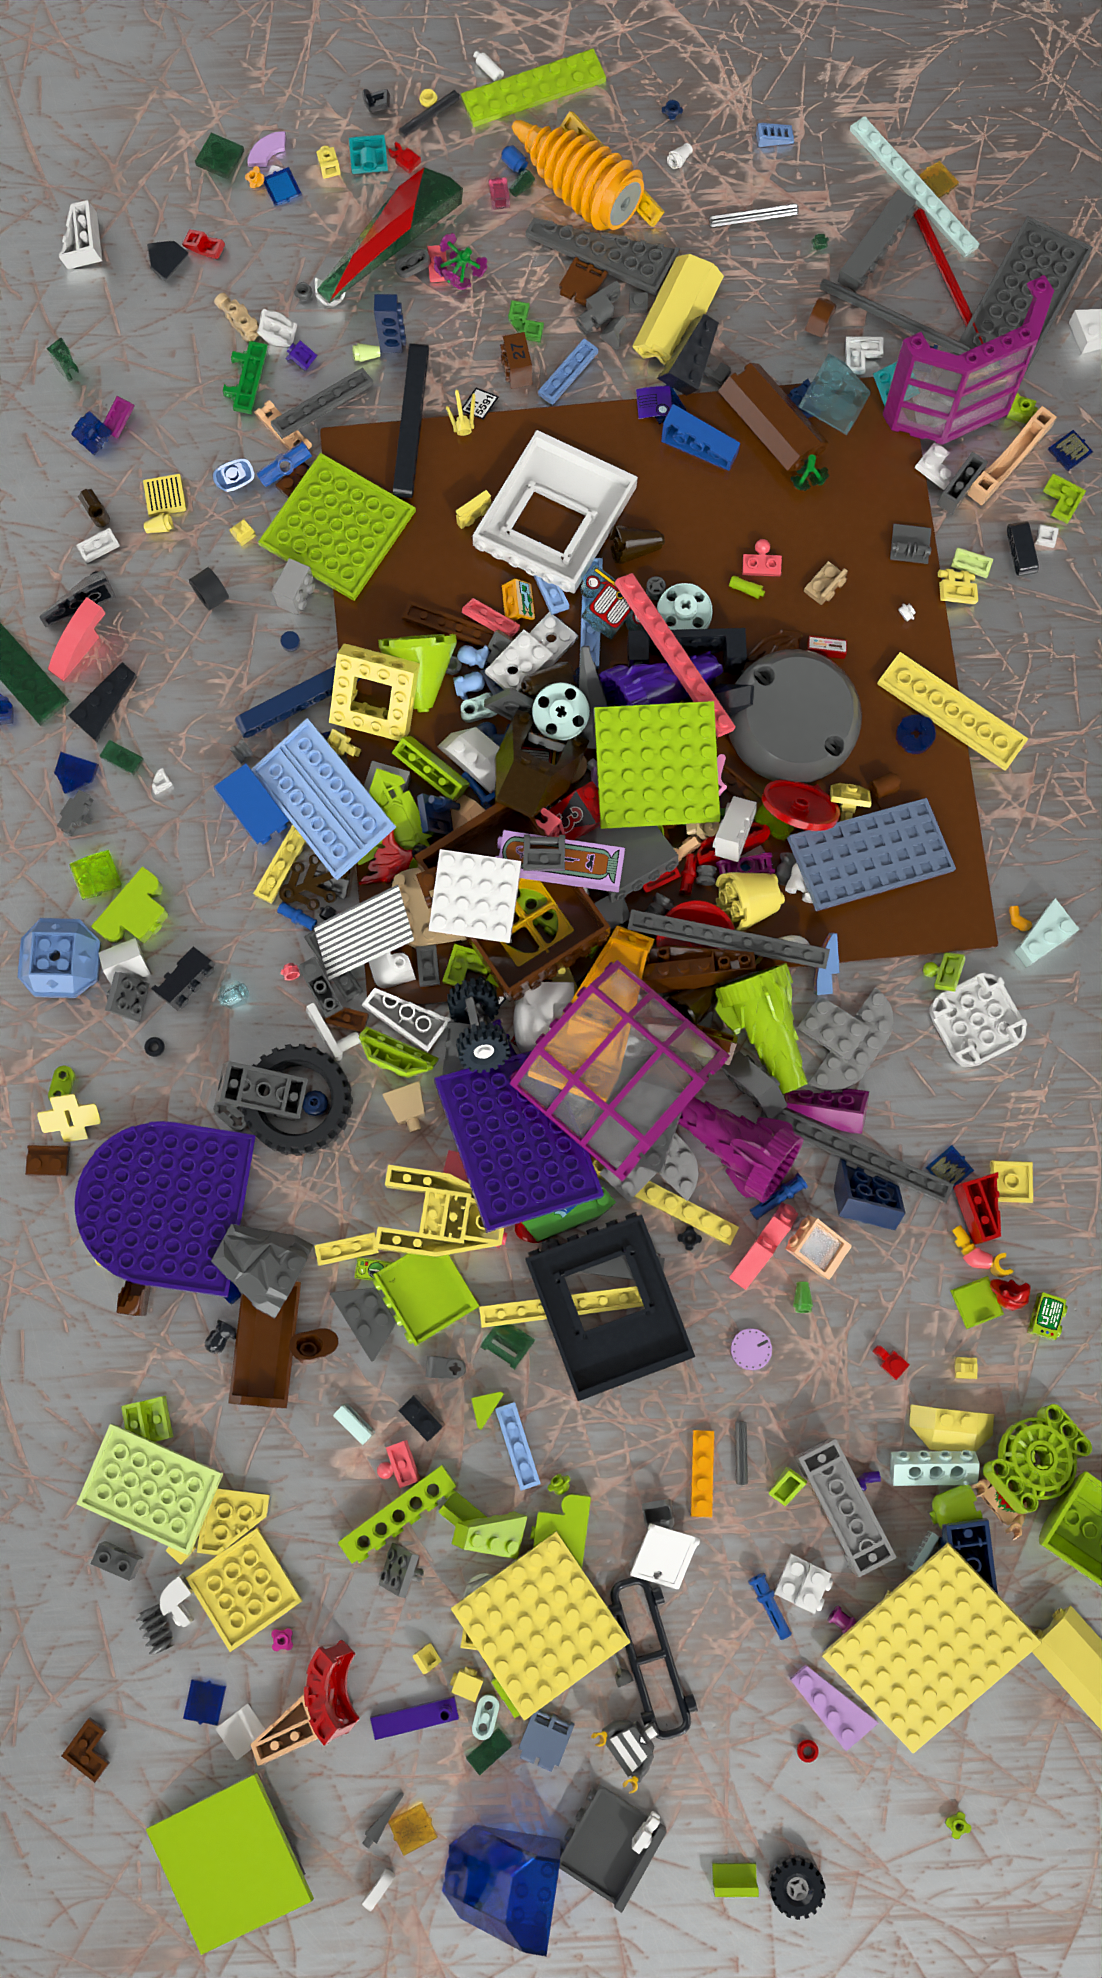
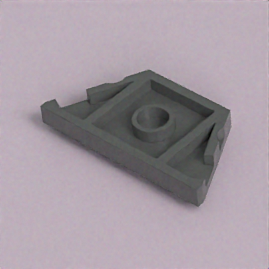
M376 1288L330 1293L370 1361L373 1362L397 1324Z

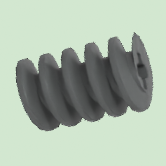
M160 1604L138 1613L140 1616L136 1619V1622L144 1623L139 1630H147L142 1638H150L145 1646H153L149 1655L157 1654L173 1646L169 1645L173 1637H166L170 1632V1628H162L167 1621L159 1620L163 1614L162 1612H156L160 1608Z

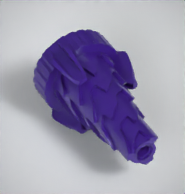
M710 651L699 656H688L707 685H711L716 680L715 677L723 672L722 664L718 663L716 657ZM667 662L652 665L638 664L631 666L630 669L621 664L601 672L598 678L601 680L609 707L680 703V701L690 697Z

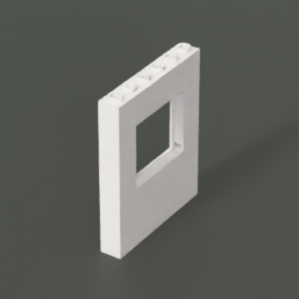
M537 430L474 532L473 546L479 551L492 554L496 559L508 562L513 567L525 570L532 576L536 575L542 578L546 583L557 585L563 591L574 594L635 491L638 477ZM534 492L585 515L564 554L512 530V527Z

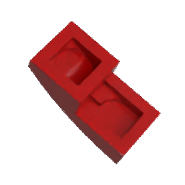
M189 229L182 243L183 247L213 259H218L225 247L222 239L207 237L205 232Z

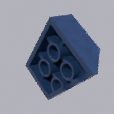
M840 1158L834 1184L838 1215L845 1219L860 1221L884 1229L896 1230L906 1213L900 1187L877 1175L874 1177L867 1175L863 1168L858 1166L856 1169L846 1165V1160Z

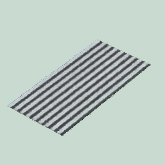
M398 885L314 926L328 980L414 941Z

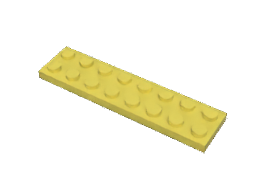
M899 652L877 683L1004 771L1007 770L1028 740L1020 732L901 652Z

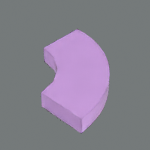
M285 131L271 133L260 139L250 151L248 167H267L268 160L278 152H284L286 145Z

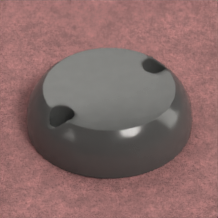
M802 649L776 651L755 661L742 673L735 683L753 685L754 698L752 706L729 717L736 726L732 732L728 733L729 738L742 761L760 776L771 781L788 780L811 783L834 772L845 762L854 749L862 723L859 695L849 676L827 657ZM825 747L832 753V755L826 751Z

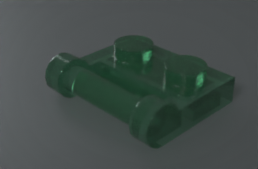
M512 1324L498 1325L493 1327L480 1348L485 1351L489 1350L516 1370L533 1346L535 1339ZM496 1340L517 1354L516 1357L493 1344L492 1341Z

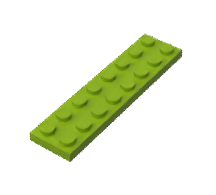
M594 48L460 94L473 127L605 83L606 75Z

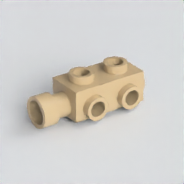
M220 293L215 298L214 303L220 310L225 312V316L231 323V326L239 332L243 340L249 343V341H254L259 336L257 333L259 324L255 317H250L244 304H239L236 299L231 301L226 293Z

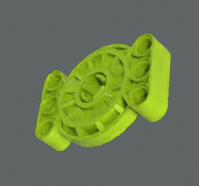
M1051 1404L1040 1408L1036 1418H1027L1015 1422L1005 1431L999 1443L998 1459L986 1462L983 1466V1474L1016 1513H1031L1037 1510L1038 1500H1049L1058 1497L1069 1489L1077 1473V1459L1090 1455L1092 1444L1059 1405ZM1048 1411L1051 1412L1052 1419L1049 1417ZM1025 1422H1032V1424H1031L1030 1426H1027V1425L1024 1424V1423H1025ZM1063 1428L1066 1430V1435L1063 1433ZM1077 1444L1080 1446V1452L1077 1449ZM1037 1453L1040 1456L1041 1463L1034 1466V1456ZM994 1465L998 1468V1474L994 1471ZM1009 1482L1012 1484V1491L1008 1487ZM1049 1492L1052 1495L1044 1496V1493ZM1023 1499L1027 1502V1508L1023 1505Z

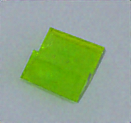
M109 850L92 854L69 864L82 900L101 896L102 892L118 889L122 886Z

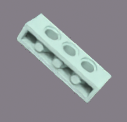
M969 1450L891 1452L890 1476L893 1486L973 1485L978 1483L980 1463L976 1452Z

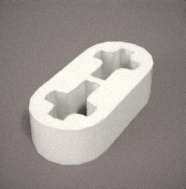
M386 1868L363 1900L362 1905L371 1911L396 1875Z

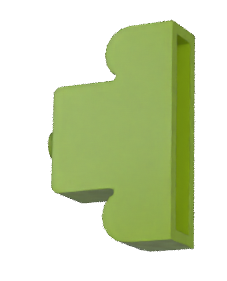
M142 866L91 927L111 943L120 942L124 937V930L128 931L140 942L146 943L153 934L159 932L162 927L161 924L169 915L161 905L152 899L162 893V884L156 876Z
M576 1493L565 1495L561 1502L564 1514L539 1511L536 1526L531 1528L530 1539H534L533 1548L557 1531L582 1568L591 1496Z

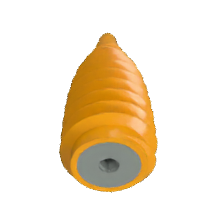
M523 120L514 121L512 124L513 133L525 145L526 152L531 154V162L537 167L538 175L545 179L546 185L553 189L555 195L562 198L567 206L572 207L576 214L582 215L586 222L592 223L593 227L599 231L607 229L616 230L628 222L638 208L644 191L642 171L639 169L633 170V164L630 160H623L619 153H612L611 149L607 146L601 147L597 140L590 141L587 135L578 136L574 130L565 133L564 128L558 127L551 131L550 126L540 128L537 124L532 125Z

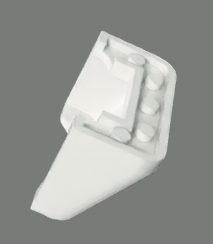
M388 952L369 961L374 981L380 988H389L416 980L410 960L403 953L391 955Z

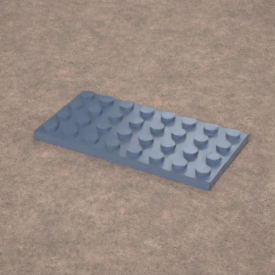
M927 798L837 822L833 828L828 830H808L790 835L787 838L816 911L956 870Z

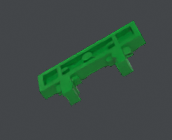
M249 341L247 351H243V353L232 352L231 362L239 363L243 369L239 384L227 387L224 384L223 396L234 401V411L252 415L268 352L267 344Z

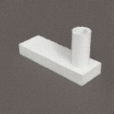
M312 1003L306 1007L307 1014L335 1062L342 1059L343 1051L361 1043L357 1032L335 1041L315 1004Z

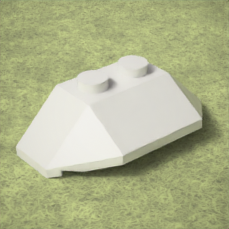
M474 727L453 732L437 746L487 791L492 793L495 790L494 759L500 747L478 728Z

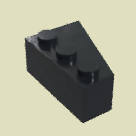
M194 946L176 963L178 966L171 974L167 972L164 975L166 980L159 987L154 985L151 988L161 999L177 1011L186 1006L189 996L193 992H197L202 985V980L205 977H209L214 971V962Z

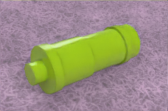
M732 576L729 587L742 591L756 599H759L760 596L763 597L765 591L762 590V585L746 581L738 576Z

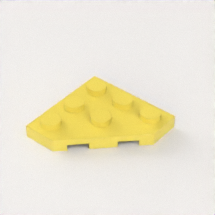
M217 1488L200 1530L197 1553L219 1555L266 1518L270 1494Z

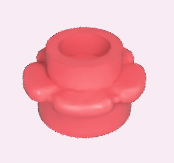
M288 963L283 966L281 975L284 976L285 980H294L299 977L298 965Z

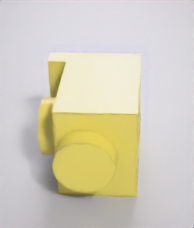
M322 146L316 151L323 179L341 174L334 147Z

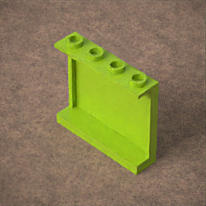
M406 1254L373 1274L375 1279L372 1281L378 1291L382 1289L385 1294L383 1298L388 1308L392 1307L396 1313L393 1316L399 1327L401 1325L404 1326L407 1331L404 1333V1336L409 1344L414 1343L415 1346L480 1307L449 1255L434 1257ZM396 1278L395 1283H388L392 1279Z

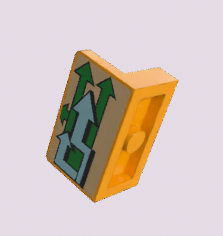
M513 579L502 585L505 617L512 621L521 617L529 620L535 619L531 584Z

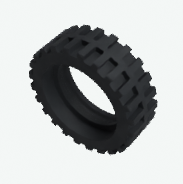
M287 1044L285 1048L280 1050L277 1047L271 1049L273 1053L268 1056L263 1054L259 1057L261 1061L257 1065L253 1063L252 1066L276 1072L300 1066L318 1072L326 1080L330 1088V1110L318 1127L302 1134L285 1133L270 1123L265 1112L241 1107V1110L244 1112L243 1118L245 1123L248 1124L252 1134L270 1149L285 1155L294 1154L295 1156H302L305 1153L311 1155L316 1153L318 1149H326L329 1147L327 1144L339 1138L338 1134L341 1130L346 1129L347 1119L351 1118L352 1112L350 1109L351 1104H353V1098L347 1076L339 1064L329 1054L321 1052L319 1048H309L305 1044H299V1046ZM262 1084L258 1088V1092L262 1096L264 1095L266 1085Z

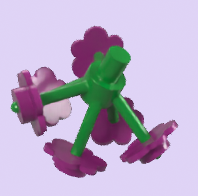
M447 234L441 240L440 251L445 252L452 249L453 251L449 254L451 260L443 262L440 256H435L434 269L441 277H444L447 283L457 289L464 290L467 287H471L470 279L464 278L465 268L468 267V263L472 265V275L480 278L487 270V258L478 257L476 262L470 259L472 250L468 247L465 250L457 249L453 245L457 240L455 234ZM448 265H450V266H452V267L454 266V270H453V271H450V270L447 271V270H446V269H447L446 266H448ZM457 271H461L460 276L456 275Z

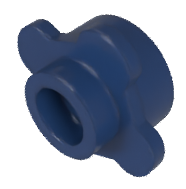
M669 100L666 106L662 107V113L666 114L670 120H675L677 115L683 113V108L680 107L678 101Z

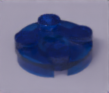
M910 715L903 718L896 730L897 743L905 748V751L912 754L925 752L933 744L936 737V730L932 720L922 715ZM917 730L921 735L915 738L914 735H911V732Z

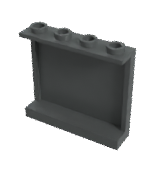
M599 826L574 840L625 848L619 893L607 891L610 895L611 903L624 899L630 892L638 891L644 884L657 880L660 875L674 870L679 865L677 852L657 826L600 829Z
M598 1784L596 1789L592 1787L586 1798L588 1803L585 1809L581 1807L575 1817L577 1823L574 1828L570 1827L564 1837L566 1842L563 1848L558 1847L553 1856L555 1861L554 1869H561L613 1903L614 1908L622 1913L667 1831L666 1827L659 1823L658 1827L652 1832L653 1839L648 1848H643L640 1854L632 1849V1838L649 1816Z

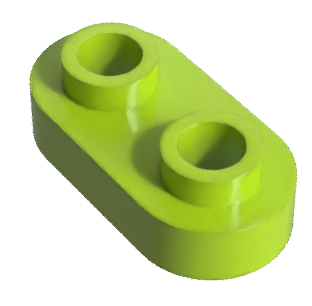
M63 1065L54 1071L48 1092L49 1100L50 1097H54L59 1091L61 1095L71 1094L75 1081L73 1069ZM66 1072V1077L61 1079V1073Z

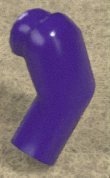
M879 1471L863 1473L856 1478L862 1491H866V1484L881 1482Z

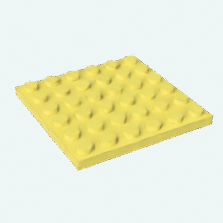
M557 1531L451 1607L452 1612L524 1721L630 1643L629 1638Z

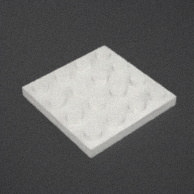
M440 849L429 931L510 943L522 861Z

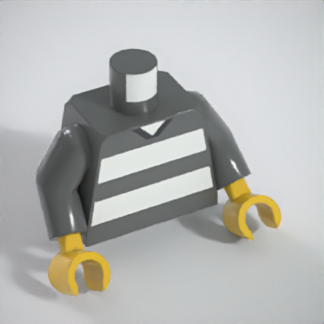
M614 1720L604 1727L601 1733L594 1732L591 1738L594 1739L599 1735L600 1741L595 1746L601 1747L606 1744L628 1777H632L623 1782V1787H626L628 1782L632 1784L633 1788L629 1792L630 1794L638 1789L637 1783L641 1782L650 1769L655 1747L651 1740L659 1735V1731L653 1723L643 1729L638 1721Z

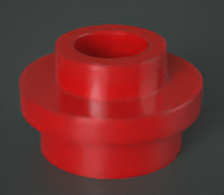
M804 1739L797 1746V1754L803 1762L810 1763L818 1757L819 1749L814 1741ZM805 1747L811 1748V1752L809 1754L804 1753Z

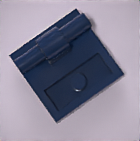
M423 793L417 796L422 833L443 838L454 831L450 809L458 811L461 807L460 803L444 796L437 797Z

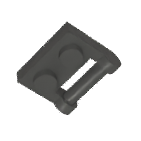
M524 834L523 871H565V835H559V837H530V834ZM530 845H559V849H530Z

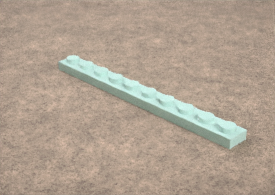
M865 116L850 126L851 133L904 192L916 199V205L924 210L930 221L964 258L978 249L979 242Z

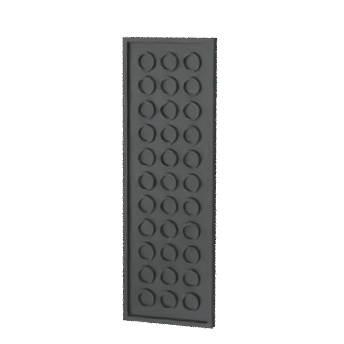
M1027 216L959 342L968 345L971 350L982 345L979 337L982 338L983 343H986L1021 327L1033 299L1026 284L1045 275L1054 289V293L1038 342L1026 369L1027 372L1093 247ZM973 323H975L979 333H976ZM998 361L971 373L965 389L1003 372ZM943 369L935 385L957 391L963 374ZM1006 377L963 396L958 408L962 410L1001 392ZM933 391L930 394L953 405L955 399L953 397ZM1001 418L991 422L990 424L997 427Z

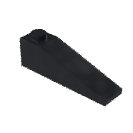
M95 571L90 576L85 577L39 617L44 626L48 627L73 616L86 597L98 605L115 598L116 596L104 571Z
M720 683L711 688V691L729 717L753 705V685Z

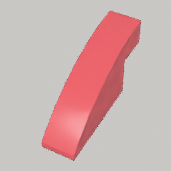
M86 597L60 637L52 655L48 671L62 681L69 676L99 639L94 628L105 615L102 607Z

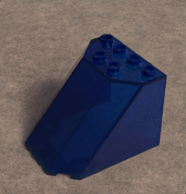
M473 1825L467 1832L449 1844V1857L446 1862L445 1882H443L442 1888L443 1894L460 1919L523 1953L547 1957L561 1860L560 1839Z

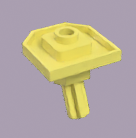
M838 783L830 787L831 802L841 803L840 822L852 819L856 806H871L870 791L861 786Z

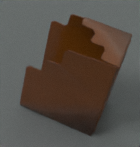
M125 1281L124 1287L118 1293L116 1313L146 1316L151 1286Z

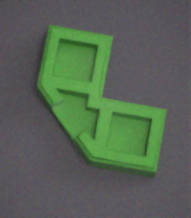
M512 300L508 314L509 322L517 333L525 332L526 340L541 343L544 323L527 320L530 303Z

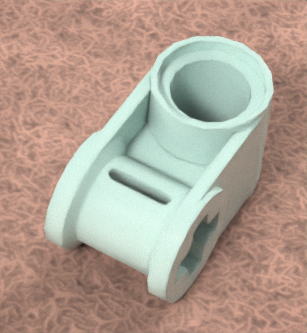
M485 693L463 701L461 704V718L465 722L471 723L497 715V713L484 707V700L493 696V694ZM470 708L473 709L474 712L469 714L466 713L465 710Z

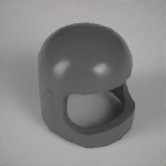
M671 1499L641 1504L647 1530L650 1523L667 1529L673 1528L675 1518Z

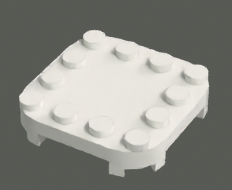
M986 973L978 974L957 985L955 992H942L933 1000L929 1007L934 1026L953 1059L962 1067L980 1065L1015 1047L1023 1041L1026 1035V1026H1028L1026 1019H1022L1004 987L1005 982L1001 977L998 978Z

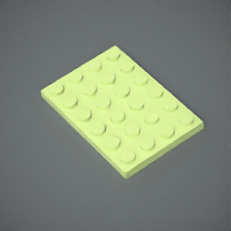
M110 1424L77 1501V1505L186 1555H190L223 1473L122 1427Z

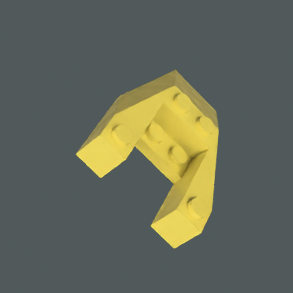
M388 1165L385 1180L387 1188L425 1193L419 1233L378 1227L374 1246L376 1249L438 1257L502 1245L504 1228L486 1233L469 1183L448 1173Z

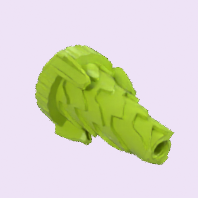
M787 963L753 973L718 987L716 995L719 1001L715 1007L717 1014L734 1035L739 1034L741 1028H745L750 1043L755 1046L761 1064L766 1066L770 1076H774L780 1083L778 1087L782 1094L808 1084L802 1068V1056L796 1042L799 1039L793 1025L794 1017L791 1011V983H793V979Z

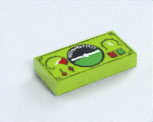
M357 1258L354 1278L372 1281L375 1279L374 1273L379 1272L393 1262ZM396 1277L388 1283H395Z

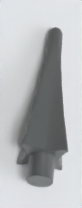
M403 1793L398 1794L387 1810L365 1832L367 1837L362 1844L368 1849L373 1842L378 1843L391 1815L403 1798Z

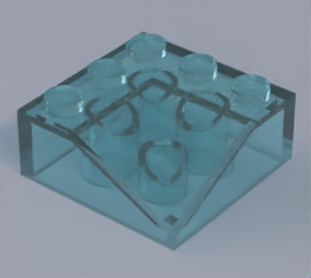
M829 353L798 407L847 435L871 392L845 362Z

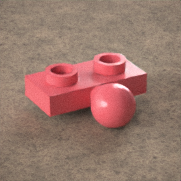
M765 539L758 540L755 544V550L759 554L743 555L742 575L780 577L782 556L766 555L770 550V543Z
M407 1440L386 1447L391 1464L383 1462L378 1466L377 1474L380 1478L389 1479L394 1472L399 1488L421 1480Z

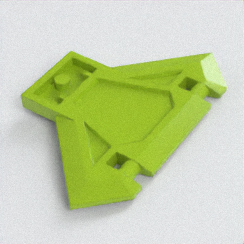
M377 768L369 794L395 824V841L405 850H413V847L418 843L429 847L430 844L427 839L432 837V835L422 833L419 809L410 791L403 792L400 786L405 783L403 777ZM392 789L396 794V797L392 798L389 792ZM380 841L358 861V864L361 865L373 859L377 849L386 846ZM414 858L409 865L410 868H418Z

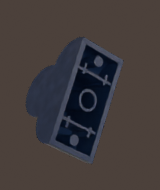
M983 1518L943 1524L942 1537H939L938 1540L939 1550L949 1542L998 1594L989 1520Z

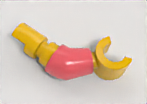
M962 1225L952 1230L957 1237V1240L954 1242L963 1249L961 1250L964 1255L962 1258L968 1265L973 1268L990 1269L991 1273L998 1278L1006 1277L1014 1272L1011 1268L1004 1270L999 1265V1260L1006 1258L1007 1253H1001L993 1257L992 1254L982 1251L979 1247L977 1248L974 1243H970L969 1240L971 1239Z

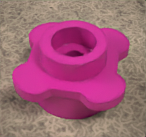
M290 1628L272 1631L271 1636L274 1642L272 1649L274 1651H279L280 1649L289 1651L293 1648V1643L291 1642L293 1632Z

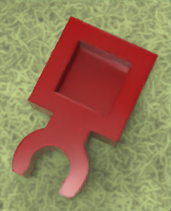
M395 142V149L397 151L389 148V156L395 159L399 167L410 174L421 163V157L408 147L402 150L401 145Z

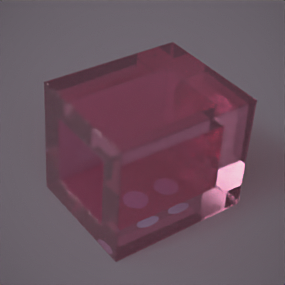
M497 177L489 179V195L492 210L510 208L507 178Z

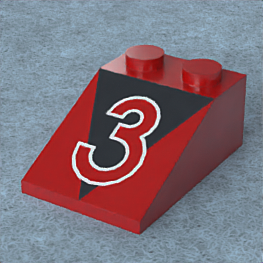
M593 781L577 789L548 810L561 819L565 831V839L576 840L600 826L598 788ZM541 815L542 820L546 823L545 817Z

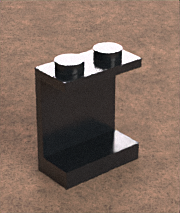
M413 1395L398 1410L427 1442L445 1426L418 1395Z

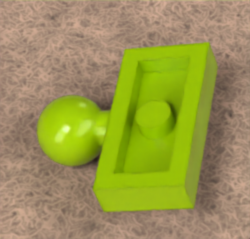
M945 952L940 967L934 962H928L923 966V973L930 978L937 975L934 984L936 989L955 992L965 963L964 954Z

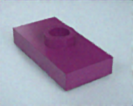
M116 396L100 429L118 439L135 405Z

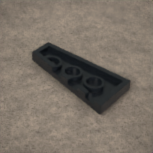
M122 662L68 717L97 743L101 732L108 726L111 716L114 712L116 713L119 703L129 692L137 679V675Z

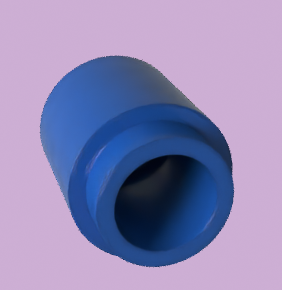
M514 145L503 149L502 161L513 172L522 173L528 165L526 157Z

